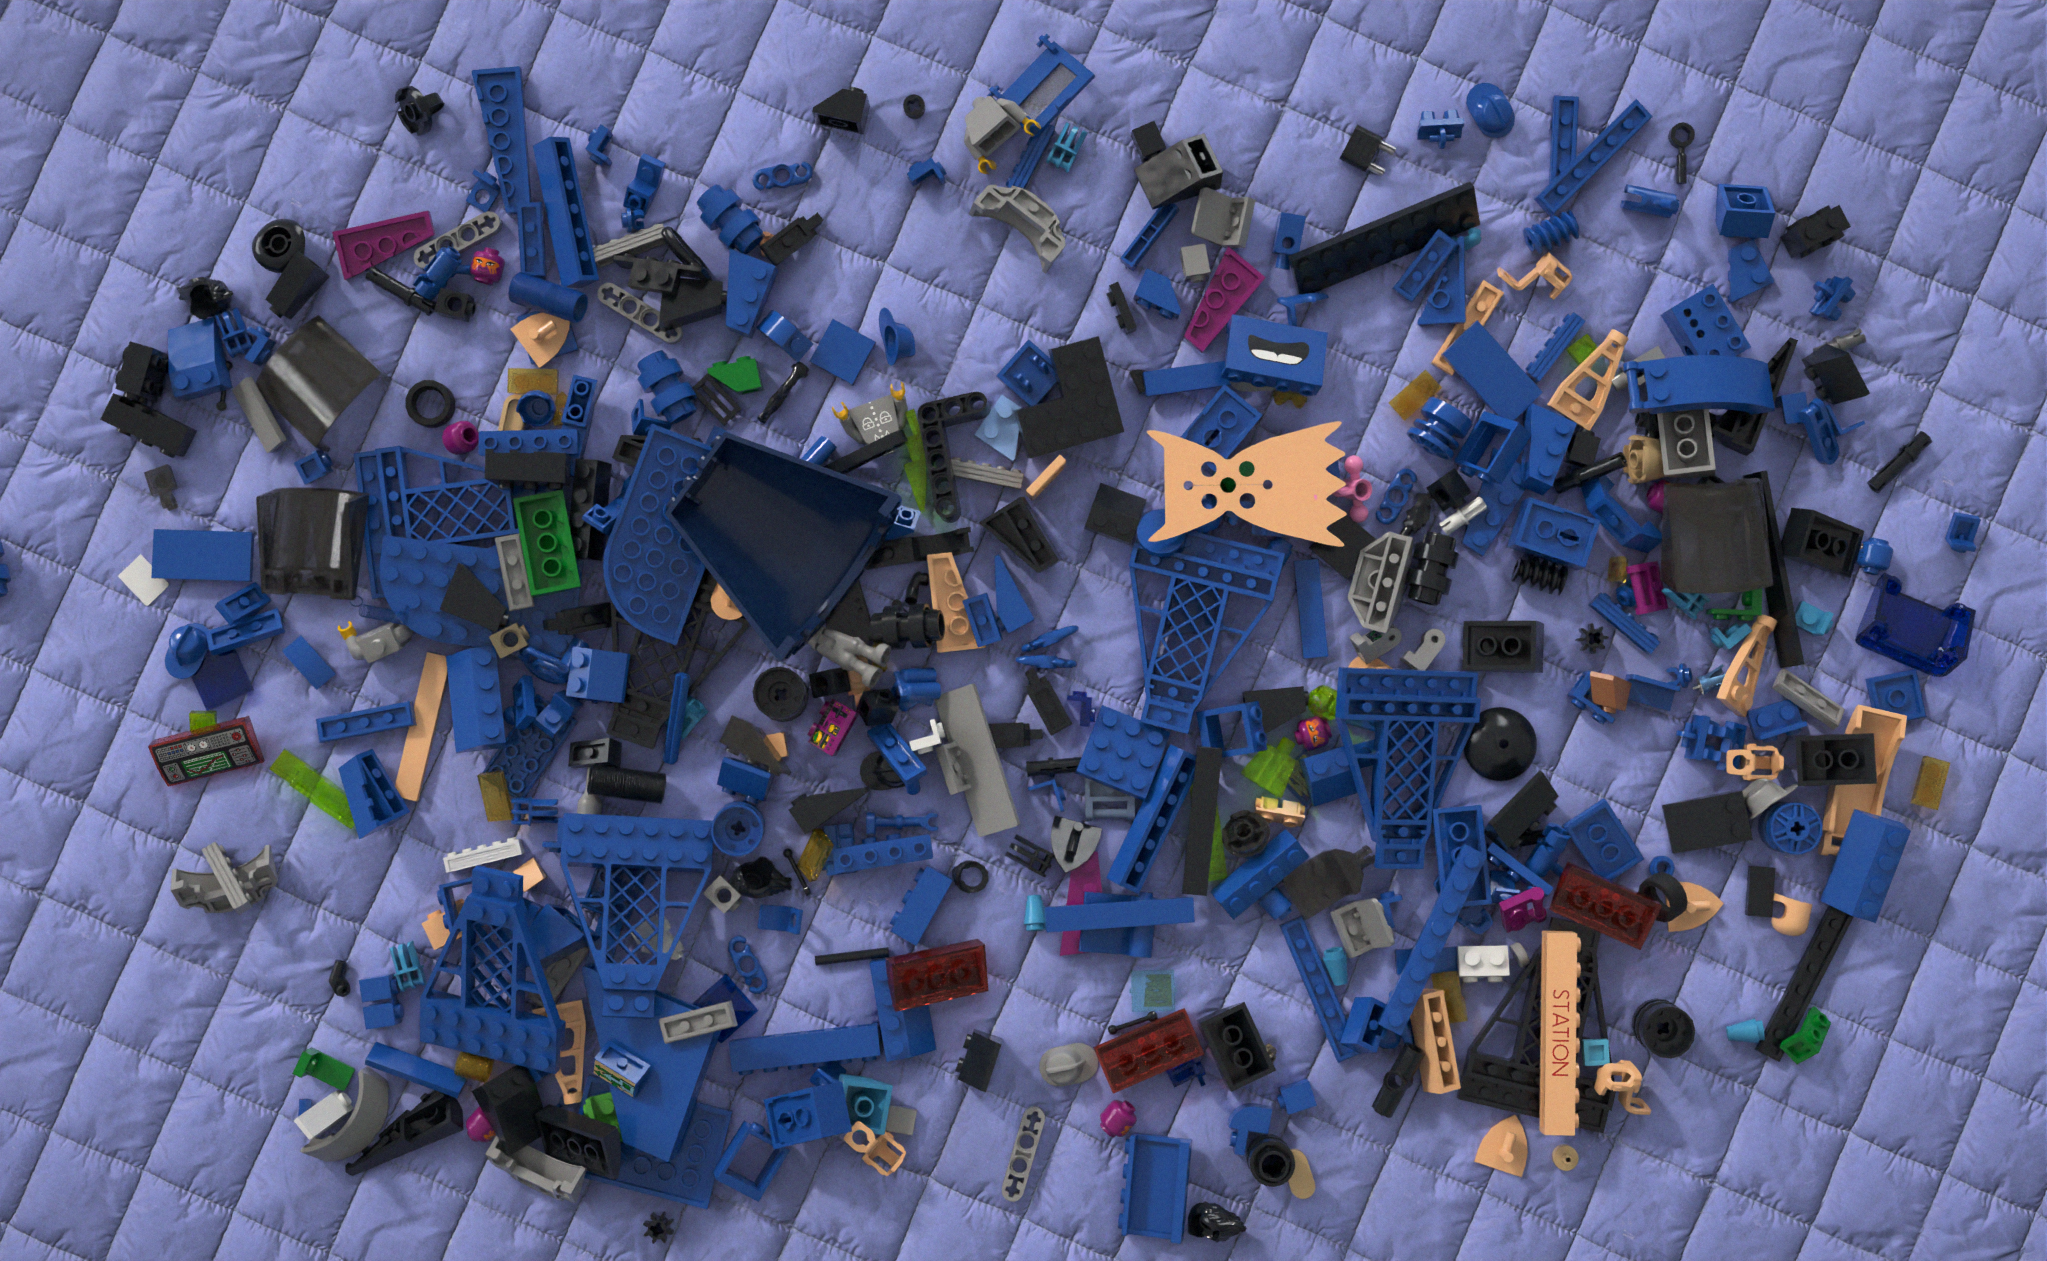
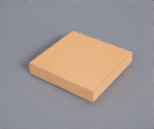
M1059 455L1026 489V496L1031 501H1034L1066 467V459Z

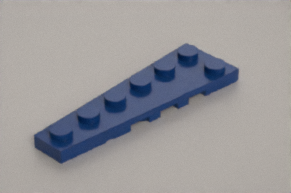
M520 66L472 70V77L493 154V162L498 175L505 210L508 215L517 214V203L532 202L522 69Z

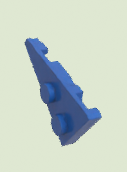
M1459 236L1456 241L1458 245L1451 252L1445 266L1442 268L1435 283V288L1427 300L1421 317L1418 319L1419 326L1466 323L1464 236Z

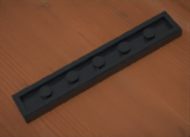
M1197 745L1182 894L1207 896L1222 759V748Z

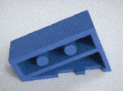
M733 249L729 250L726 327L732 332L752 339L778 270L775 265Z
M1532 403L1523 413L1524 428L1532 435L1523 448L1520 486L1543 496L1553 486L1577 423Z
M373 749L354 756L338 768L359 839L393 825L410 812Z

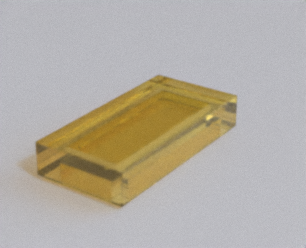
M504 771L483 772L477 775L488 822L511 820L514 815L511 813L512 806Z
M821 828L813 830L797 863L798 868L809 882L817 881L834 846Z

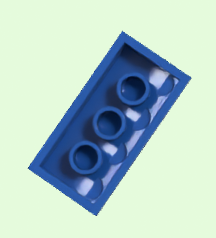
M1481 805L1432 810L1440 891L1463 844L1487 855ZM1487 857L1463 907L1492 904Z

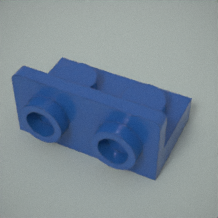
M1789 699L1749 710L1746 715L1753 739L1763 740V743L1778 740L1777 735L1786 733L1787 736L1801 733V728L1808 726L1807 721H1802L1798 706Z

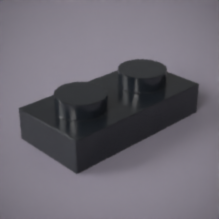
M1119 282L1109 285V293H1106L1110 306L1116 307L1118 315L1115 318L1120 330L1125 329L1126 334L1136 331L1137 326Z

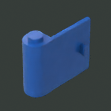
M1140 891L1138 895L1085 892L1083 904L1158 898L1153 897L1152 892ZM1155 925L1081 930L1079 951L1152 958Z

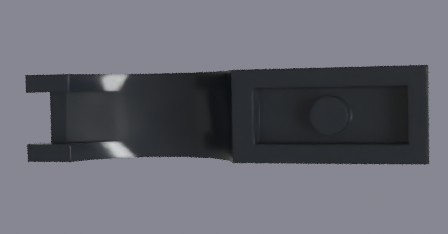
M971 527L935 535L885 541L879 550L876 549L873 553L874 555L868 560L870 564L866 570L927 561V555L952 552L953 556L974 552V547H970L968 535L971 532Z

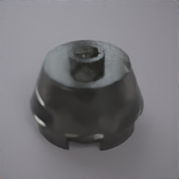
M1242 810L1230 816L1231 819L1222 829V842L1226 850L1232 855L1243 859H1255L1261 856L1267 849L1270 839V827L1266 819L1249 810Z

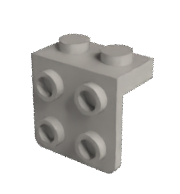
M1207 187L1201 188L1191 229L1192 235L1224 248H1228V246L1230 248H1245L1256 200L1249 197L1232 198Z
M1376 898L1353 901L1330 912L1348 958H1354L1373 948L1390 947L1395 944L1393 930L1387 924L1384 916V908Z

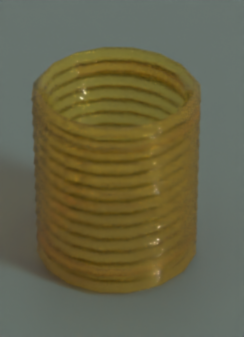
M461 1051L455 1064L454 1074L455 1076H462L486 1083L490 1077L494 1059Z

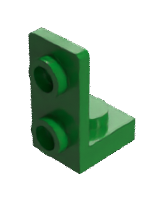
M1752 585L1745 587L1741 598L1745 610L1707 609L1706 615H1713L1714 620H1729V616H1738L1739 621H1753V617L1762 615V586Z
M1813 1006L1809 1009L1801 1030L1783 1040L1780 1048L1796 1064L1807 1060L1820 1052L1831 1022L1825 1014Z
M311 1047L302 1052L292 1074L300 1078L310 1075L344 1091L348 1087L355 1068Z

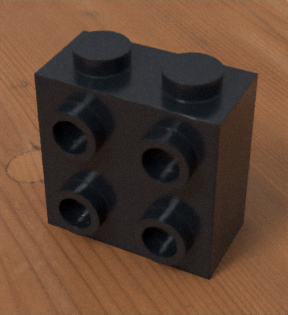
M1828 205L1809 217H1803L1786 228L1787 233L1780 238L1791 258L1797 255L1804 258L1816 250L1824 248L1844 237L1843 231L1851 226L1840 205L1832 209Z
M130 341L123 351L122 358L124 362L121 370L116 375L115 383L117 385L115 389L123 391V397L147 404L148 400L157 402L158 397H161L164 390L163 380L165 374L169 372L168 354Z

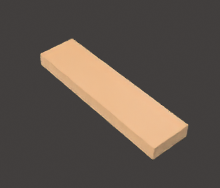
M1483 280L1466 306V323L1454 325L1431 364L1452 376L1455 370L1445 361L1441 354L1475 321L1478 320L1484 326L1504 292Z

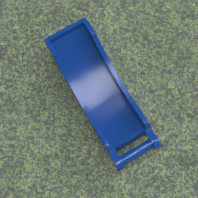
M1696 355L1642 362L1629 361L1623 364V372L1627 375L1630 396L1628 407L1630 413L1649 412V414L1697 409H1727L1748 412L1749 414L1775 411L1768 363L1737 356ZM1644 372L1648 401L1645 402L1640 400L1637 373Z

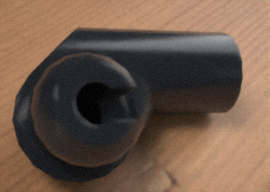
M921 571L914 573L906 589V604L917 603L919 585H928V573H921Z
M336 959L329 977V984L336 995L345 997L349 995L351 990L344 976L348 963Z

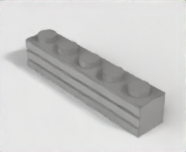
M663 223L655 224L648 229H641L634 234H627L623 238L611 240L607 244L595 246L593 253L597 267L601 268L615 263L612 260L614 255L622 256L623 253L637 255L666 244L661 235V231L664 229Z
M952 457L951 459L955 477L1021 490L1024 476L1021 470L1012 469V471H1008L1003 466L993 468L991 464L987 463L978 465L976 461L972 460L963 462L961 458Z
M216 842L203 848L202 852L233 909L240 915L252 908V898L248 892L245 893L244 889L246 887L242 881L238 880L239 874L236 869H232L231 865L233 863L229 857L225 856V853H227L222 845L219 846Z

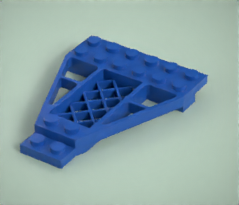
M402 446L353 453L372 599L385 598L380 580V557L383 535L416 539L417 537L425 541L458 545L460 543L519 534L513 499L556 490H548V486H538V490H524L523 486H514L513 490L499 489L503 494L493 504L485 496L493 486L497 489L498 486L485 478L448 483L446 463L485 472V467ZM412 454L439 461L441 484L410 489L406 455ZM487 486L481 494L473 488ZM462 489L457 497L449 492ZM469 489L479 496L471 507L461 501ZM437 493L433 500L424 494ZM444 493L454 499L446 511L436 504ZM420 496L430 503L422 514L412 508ZM505 498L508 514L499 508ZM482 500L492 506V509L485 518L474 511ZM458 503L468 510L460 522L450 515ZM433 507H436L443 513L436 525L425 518ZM496 510L506 517L498 529L488 522ZM413 513L419 517L415 523ZM471 514L482 520L474 532L464 525ZM447 517L457 523V526L450 535L440 529V526ZM423 520L433 527L425 539L415 532ZM509 523L510 530H503ZM485 524L495 530V532L478 534ZM461 527L471 534L454 537ZM436 531L446 537L444 539L430 540ZM495 544V545H493L492 547H490V548H488V549H495V550H497V546H496V544Z
M1188 531L1186 532L1184 545L1175 551L1174 554L1166 557H1157L1148 554L1138 543V538L1136 539L1128 566L1130 568L1145 680L1146 700L1140 722L1189 734L1195 710L1273 604L1285 553ZM1138 569L1171 578L1162 610L1140 605L1136 576ZM1178 579L1186 580L1183 583L1176 586ZM1191 582L1210 587L1197 593ZM1189 584L1195 596L1182 602L1176 590ZM1215 588L1224 590L1222 599ZM1212 589L1219 602L1206 608L1200 596ZM1231 593H1239L1266 601V604L1246 631L1226 627L1223 624ZM1175 595L1180 605L1170 610ZM1197 598L1204 611L1191 617L1185 605ZM1220 605L1215 623L1209 611ZM1183 608L1189 620L1176 626L1170 614ZM1142 610L1161 615L1151 660L1147 657ZM1206 613L1213 626L1200 632L1194 620ZM1169 619L1174 629L1164 634ZM1191 622L1198 635L1185 641L1179 629ZM1214 629L1209 647L1203 635ZM1227 630L1242 634L1241 639L1214 676H1211L1210 672L1221 631ZM1176 631L1183 644L1171 650L1164 638ZM1200 637L1207 650L1194 656L1188 644ZM1163 643L1168 653L1158 658ZM1185 646L1192 659L1180 665L1173 653ZM1208 653L1203 671L1197 659ZM1170 655L1177 668L1165 674L1158 662ZM1194 661L1201 674L1188 680L1182 668ZM1156 667L1161 675L1154 674ZM1179 670L1186 682L1169 678L1168 676ZM1202 677L1200 685L1192 684V682Z
M1339 667L1335 718L1371 840L1376 842L1375 868L1424 869L1425 845L1431 833L1433 820L1432 810L1438 808L1475 723H1479L1481 698L1476 697L1477 672ZM1347 719L1376 721L1374 750L1371 753H1355L1346 724ZM1403 721L1416 722L1408 728ZM1439 722H1464L1451 754H1437ZM1399 725L1405 733L1396 741L1391 732ZM1422 725L1425 733L1424 737L1419 741L1413 733ZM1410 738L1415 746L1406 753L1401 745ZM1389 739L1393 745L1387 749ZM1398 750L1403 757L1394 765L1389 757ZM1420 750L1423 753V760L1416 765L1411 758ZM1358 758L1373 759L1370 802L1357 761ZM1436 760H1448L1434 790ZM1408 762L1413 770L1404 777L1399 770ZM1386 763H1387V765L1391 768L1387 773H1386ZM1396 774L1401 782L1392 790L1387 782ZM1419 775L1421 785L1415 790L1410 782ZM1406 787L1411 792V795L1402 802L1397 795ZM1384 788H1385V789L1388 791V793H1389L1385 798H1384ZM1394 799L1399 807L1390 814L1385 807ZM1416 799L1419 802V810L1413 815L1407 807ZM1403 811L1408 815V817H1398V816H1399Z
M563 813L560 866L603 990L602 1017L653 1019L655 991L712 870L713 839L711 836V824L713 821ZM568 867L605 868L604 896L600 899L578 898ZM611 869H618L613 875H611ZM628 869L644 871L635 878ZM622 871L632 880L623 889L613 880ZM654 871H660V878L654 873ZM667 871L704 873L691 903L669 902L666 900ZM647 872L657 882L649 890H646L638 881ZM611 884L619 893L609 901ZM634 884L644 893L635 902L625 893ZM660 885L658 903L650 893ZM622 895L630 906L620 914L612 903ZM645 897L656 906L647 915L637 906ZM580 904L600 905L603 907L601 950H597L594 946ZM634 908L642 919L632 927L624 916ZM610 909L617 916V918L608 925V913ZM665 909H687L669 951L664 953ZM657 910L658 927L649 919ZM619 920L629 929L620 939L610 929ZM646 921L654 932L644 940L636 929ZM608 933L616 942L606 950ZM631 933L641 942L632 952L622 942ZM657 934V947L655 951L647 942ZM618 945L628 954L619 963L609 954ZM643 946L653 955L644 965L634 955ZM629 958H632L633 961H634L636 964H624V963H625ZM656 959V965H649Z
M477 865L472 869V893L467 896L420 997V1041L556 1074L560 1070V1048L565 1044L566 1021L560 1019L527 925V909L523 900V875ZM479 922L486 923L492 931L487 934ZM502 927L510 929L513 932V938L510 939L502 930ZM460 930H462L461 965L449 963L446 960ZM494 933L503 943L499 948L490 938ZM476 934H477L478 937L480 938V940L477 941V942H476ZM483 942L491 951V954L486 956L478 945ZM505 947L512 954L511 961L501 951ZM495 956L503 967L498 970L490 961L491 957ZM526 956L536 983L525 981ZM476 957H477V958L479 959V961H480V962L477 963V964H476ZM483 964L491 976L486 978L478 968L480 965ZM506 970L512 977L510 984L501 974L502 971ZM441 971L460 976L461 996L433 989ZM475 978H476V980L480 983V984H478L476 987H475ZM492 978L502 988L499 992L489 982ZM481 986L489 994L490 998L488 1000H485L477 990ZM525 991L540 994L548 1017L525 1011ZM503 992L511 999V1005H508L500 996Z

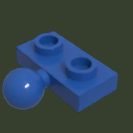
M522 675L513 686L514 706L507 707L503 713V719L507 724L515 725L516 729L525 730L537 716V708L534 702L535 687H533L532 676Z

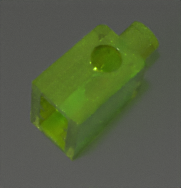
M1284 736L1276 748L1266 743L1267 750L1259 751L1241 771L1242 776L1279 799H1282L1297 763L1296 760L1289 757L1296 744Z

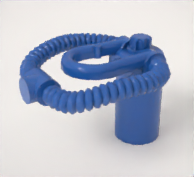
M573 638L562 660L539 652L530 646L520 649L517 658L521 659L526 668L538 679L553 684H564L568 682L572 646L590 647L585 641ZM531 655L534 656V657H536V658H538V659L533 660V662H531V660H530V659H531Z

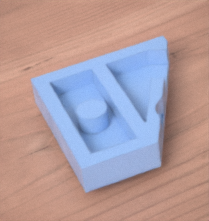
M1001 395L974 436L1014 462L1019 436V427L1014 410L1021 407Z

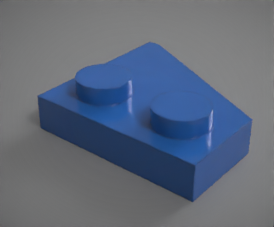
M1750 239L1728 250V262L1730 264L1728 271V281H1730L1729 304L1774 283L1754 239Z

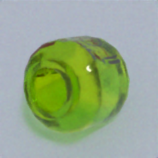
M1326 685L1316 687L1309 694V711L1324 720H1334L1337 690Z

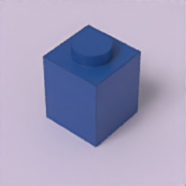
M1307 1078L1278 1087L1280 1094L1276 1095L1280 1109H1285L1288 1115L1317 1106Z

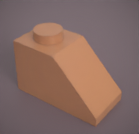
M1591 671L1590 682L1593 704L1601 706V709L1607 713L1615 714L1616 710L1625 712L1632 683L1613 675Z

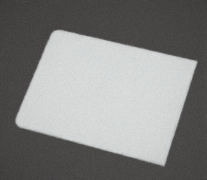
M141 554L118 575L125 585L146 606L153 602L169 586L165 579L151 578L152 565Z

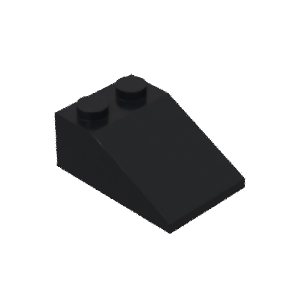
M1791 508L1781 541L1783 556L1798 563L1851 578L1864 531L1815 510Z
M1464 621L1462 670L1543 673V623L1539 621Z
M1874 733L1795 736L1798 786L1877 784Z
M868 787L813 794L808 797L806 794H802L791 802L793 807L789 809V812L806 835L867 794L870 790Z
M1731 790L1662 805L1672 853L1753 840L1742 791Z
M515 1065L471 1091L508 1157L541 1137L535 1114L543 1109L536 1083L527 1067Z

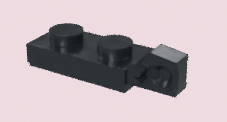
M818 212L808 220L804 216L798 217L762 244L760 249L773 265L778 266L814 238L817 234L814 229L821 224L823 219Z
M610 602L564 609L560 612H555L556 618L543 620L544 630H558L560 635H572L612 627Z
M1034 668L1026 671L1025 674L1030 682L1026 686L1027 693L1050 735L1052 736L1072 725L1070 718L1046 677L1044 676L1039 679Z
M1029 723L988 724L996 748L1030 746V739H1043V730L1030 729Z

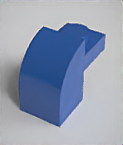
M771 310L756 327L796 362H799L813 346V343L775 310Z
M1246 1103L1233 1110L1228 1118L1227 1125L1229 1128L1236 1129V1132H1231L1229 1146L1233 1147L1234 1154L1245 1155L1249 1131L1263 1134L1269 1133L1272 1108L1270 1106Z

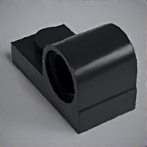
M611 738L570 742L568 766L574 769L591 767L593 763L619 768L621 765L622 743Z

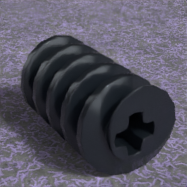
M1524 554L1518 558L1515 564L1511 581L1514 582L1519 576L1521 577V585L1530 580V588L1539 583V591H1543L1546 586H1549V594L1558 589V596H1560L1567 581L1568 568L1562 566L1558 570L1557 563H1552L1549 567L1548 560H1543L1540 563L1539 557H1534L1530 561V555Z

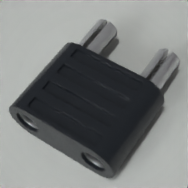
M1357 124L1339 159L1364 172L1369 170L1379 176H1383L1385 169L1371 161L1378 148L1393 155L1396 147L1382 141L1383 137Z

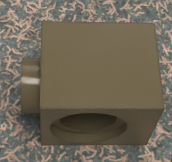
M517 622L489 636L501 659L529 645L527 640L530 639V635L525 626H519ZM509 632H513L518 636V643L513 647L508 646L504 640L505 635Z

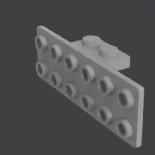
M970 684L941 694L939 699H935V703L949 744L936 747L935 749L950 795L964 791L979 837L1020 825L976 685Z

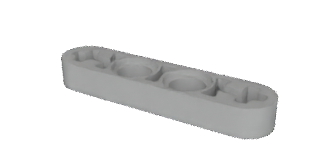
M484 212L418 248L414 253V262L424 270V267L428 264L420 262L423 259L422 255L424 253L428 256L434 254L435 251L432 250L434 247L438 252L442 243L447 240L452 241L453 248L461 254L498 234L502 229V221L496 213ZM488 218L496 220L493 223L494 228L490 229L488 226H486L481 229L484 232V234L482 235L480 234L478 228L475 226L476 224H478L480 227L485 226L487 224L486 220ZM466 229H473L475 231V237L472 241L463 240L462 235ZM433 255V256H431V257L428 258V259H429V263H430V261L433 259V257H434L435 255Z
M605 283L599 287L598 298L607 307L666 343L676 344L682 340V327L675 328V331L678 333L676 337L671 336L667 338L668 333L666 331L656 332L660 328V312L615 284ZM611 289H614L613 294L621 299L619 304L612 298L605 300L604 292L606 290L610 292ZM628 301H634L637 304V309L632 314L625 313L624 304ZM653 313L657 315L658 321L654 326L645 325L644 319L647 314Z
M1030 1106L1023 1113L1003 1180L1002 1195L1011 1202L1018 1201L1024 1193L1044 1126L1045 1114L1038 1106ZM1033 1111L1038 1112V1117L1041 1118L1040 1121L1037 1120L1034 1123L1033 1130H1038L1037 1133L1027 1129L1023 1130V1126L1029 1128L1030 1118L1027 1115H1032ZM1024 1135L1032 1136L1034 1139L1033 1146L1030 1148L1022 1147L1020 1145L1021 1137ZM1016 1159L1025 1160L1027 1163L1026 1170L1023 1172L1015 1171L1012 1166L1013 1162ZM1009 1174L1018 1178H1024L1023 1181L1018 1179L1016 1188L1020 1191L1019 1193L1015 1192L1013 1196L1009 1195V1190L1006 1189L1007 1186L1011 1187L1013 1177H1009Z

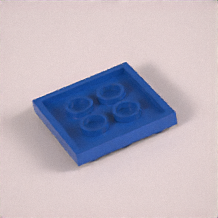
M1102 705L1075 774L1144 801L1171 732L1140 722L1139 719Z

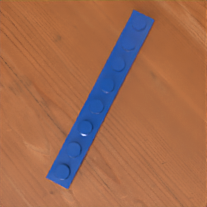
M1466 844L1462 845L1377 1022L1378 1025L1400 1036L1402 1035L1485 862L1486 854Z

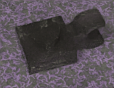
M166 464L144 472L151 495L160 497L163 509L167 508L168 511L178 508L177 501L171 492L178 489L171 466Z

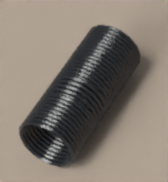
M592 763L588 777L587 794L662 804L666 788V774L638 769L633 770V768L624 769L608 765L601 766V764L596 765Z

